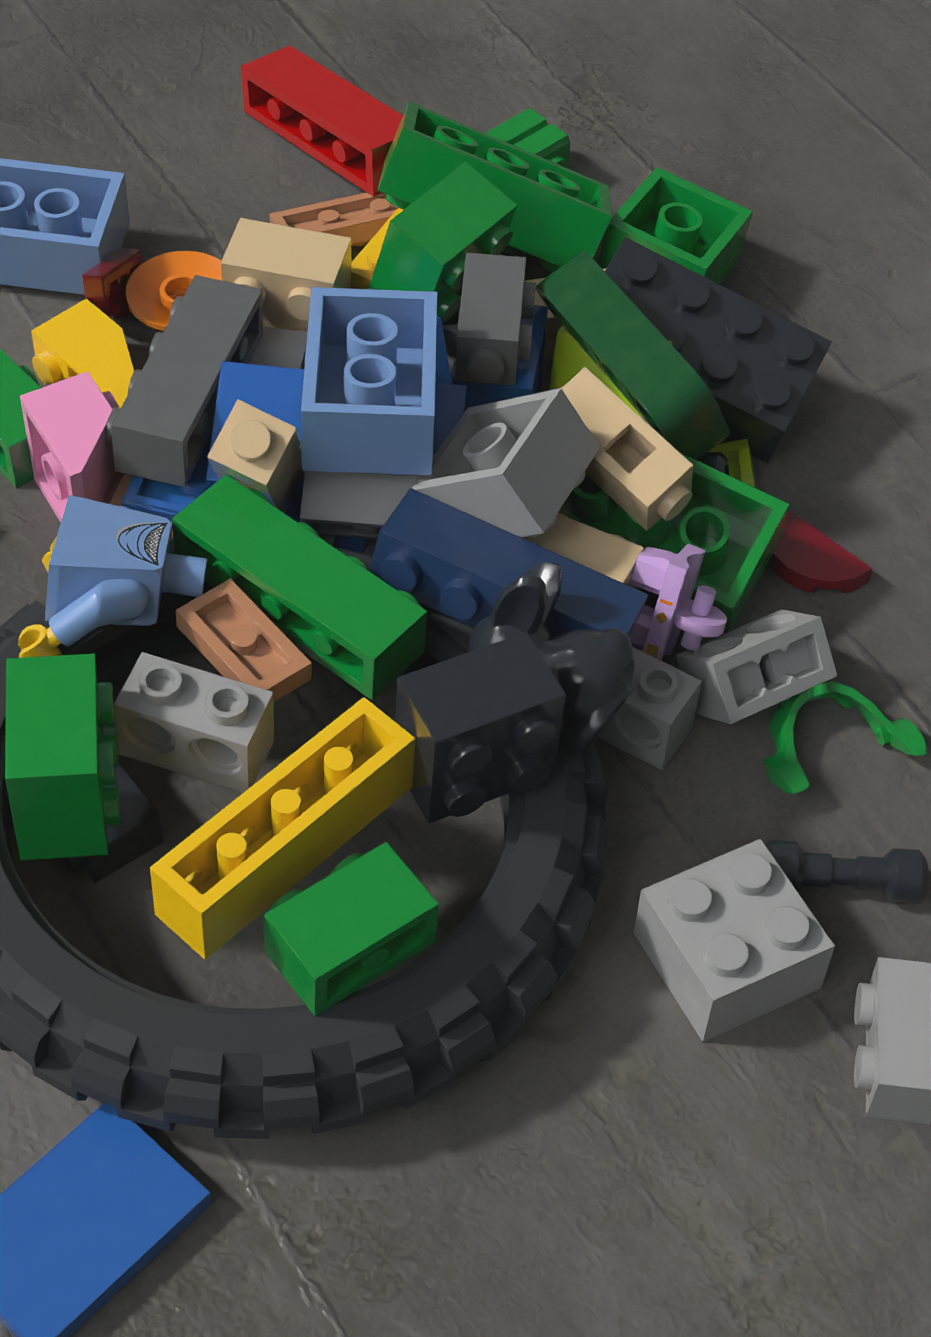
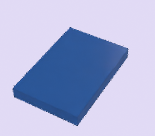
M103 1103L0 1194V1322L15 1337H70L212 1204L210 1192L136 1123L119 1118L117 1108Z

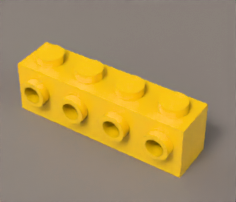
M363 697L150 867L155 915L204 960L209 958L412 788L415 737Z

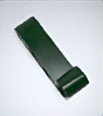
M580 251L536 285L537 293L558 322L637 410L643 420L679 453L697 461L731 435L719 406L705 382L586 251Z

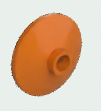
M174 251L145 261L133 271L126 285V300L130 311L145 325L164 331L169 323L170 312L177 296H184L195 275L222 281L221 260L209 254L196 251Z

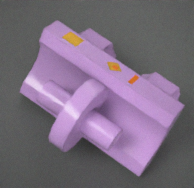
M687 544L678 554L666 550L646 547L638 555L630 578L631 584L658 594L659 597L655 609L644 605L631 638L632 647L662 661L663 655H670L675 651L681 629L684 630L681 646L689 650H698L702 637H718L723 634L727 617L717 607L712 606L716 590L709 586H698L695 599L691 600L706 550Z

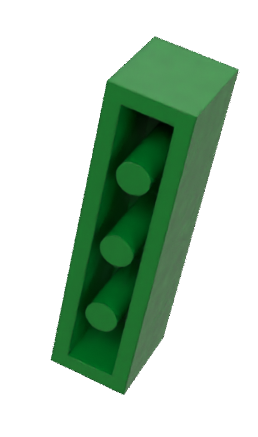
M226 474L172 518L174 554L206 558L205 582L215 588L231 579L297 648L369 699L374 700L424 653L427 611L420 606L412 595L402 590L397 591L372 574L362 561L353 556H346L321 539L311 526L304 522H296L271 505L269 500L258 490L248 489Z

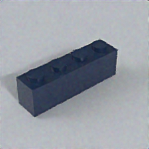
M412 488L408 490L381 528L369 568L372 574L397 591H405L412 595L419 603L475 628L482 619L492 614L493 605L506 586L517 578L522 577L540 563L548 561L559 564L563 572L561 592L555 608L546 623V627L552 636L582 629L604 630L618 628L622 629L631 639L649 595Z

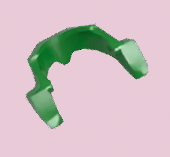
M828 680L778 703L769 723L770 733L777 752L763 761L768 780L785 793L796 794L808 788L809 782L796 756L793 726L797 711L803 704L822 698L833 699L841 708H856L868 722L878 743L882 747L891 745L909 756H922L929 753L923 735L910 720L898 719L890 721L873 702L854 688L834 680Z

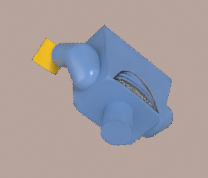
M69 495L57 537L50 546V552H47L42 558V563L48 572L45 621H49L50 627L46 629L42 625H31L22 630L18 646L21 649L19 658L60 656L62 653L57 647L59 644L62 643L69 647L100 626L110 624L150 626L157 623L163 592L199 597L203 594L207 559L169 553L172 522L165 517L132 510L125 506H116Z

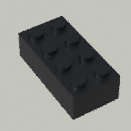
M625 237L606 268V274L667 340L672 341V346L705 382L713 394L730 430L731 435L725 438L724 441L728 443L748 439L751 454L769 463L832 341Z

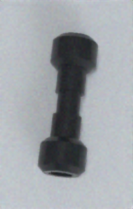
M769 840L765 844L796 891L800 890L802 886L830 887V884L850 885L859 890L882 891L890 902L918 903L925 896L927 890V858L918 849L892 848L884 857L856 856V859L836 858L827 853L804 852L796 841Z

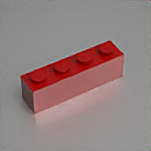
M290 45L240 66L245 113L374 197L382 193L378 191L384 161L403 117L402 114Z

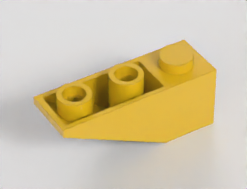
M85 299L31 330L35 356L32 358L33 368L46 386L88 371L102 393L110 391L119 408L122 407L128 396V387L134 369L123 329L88 299Z

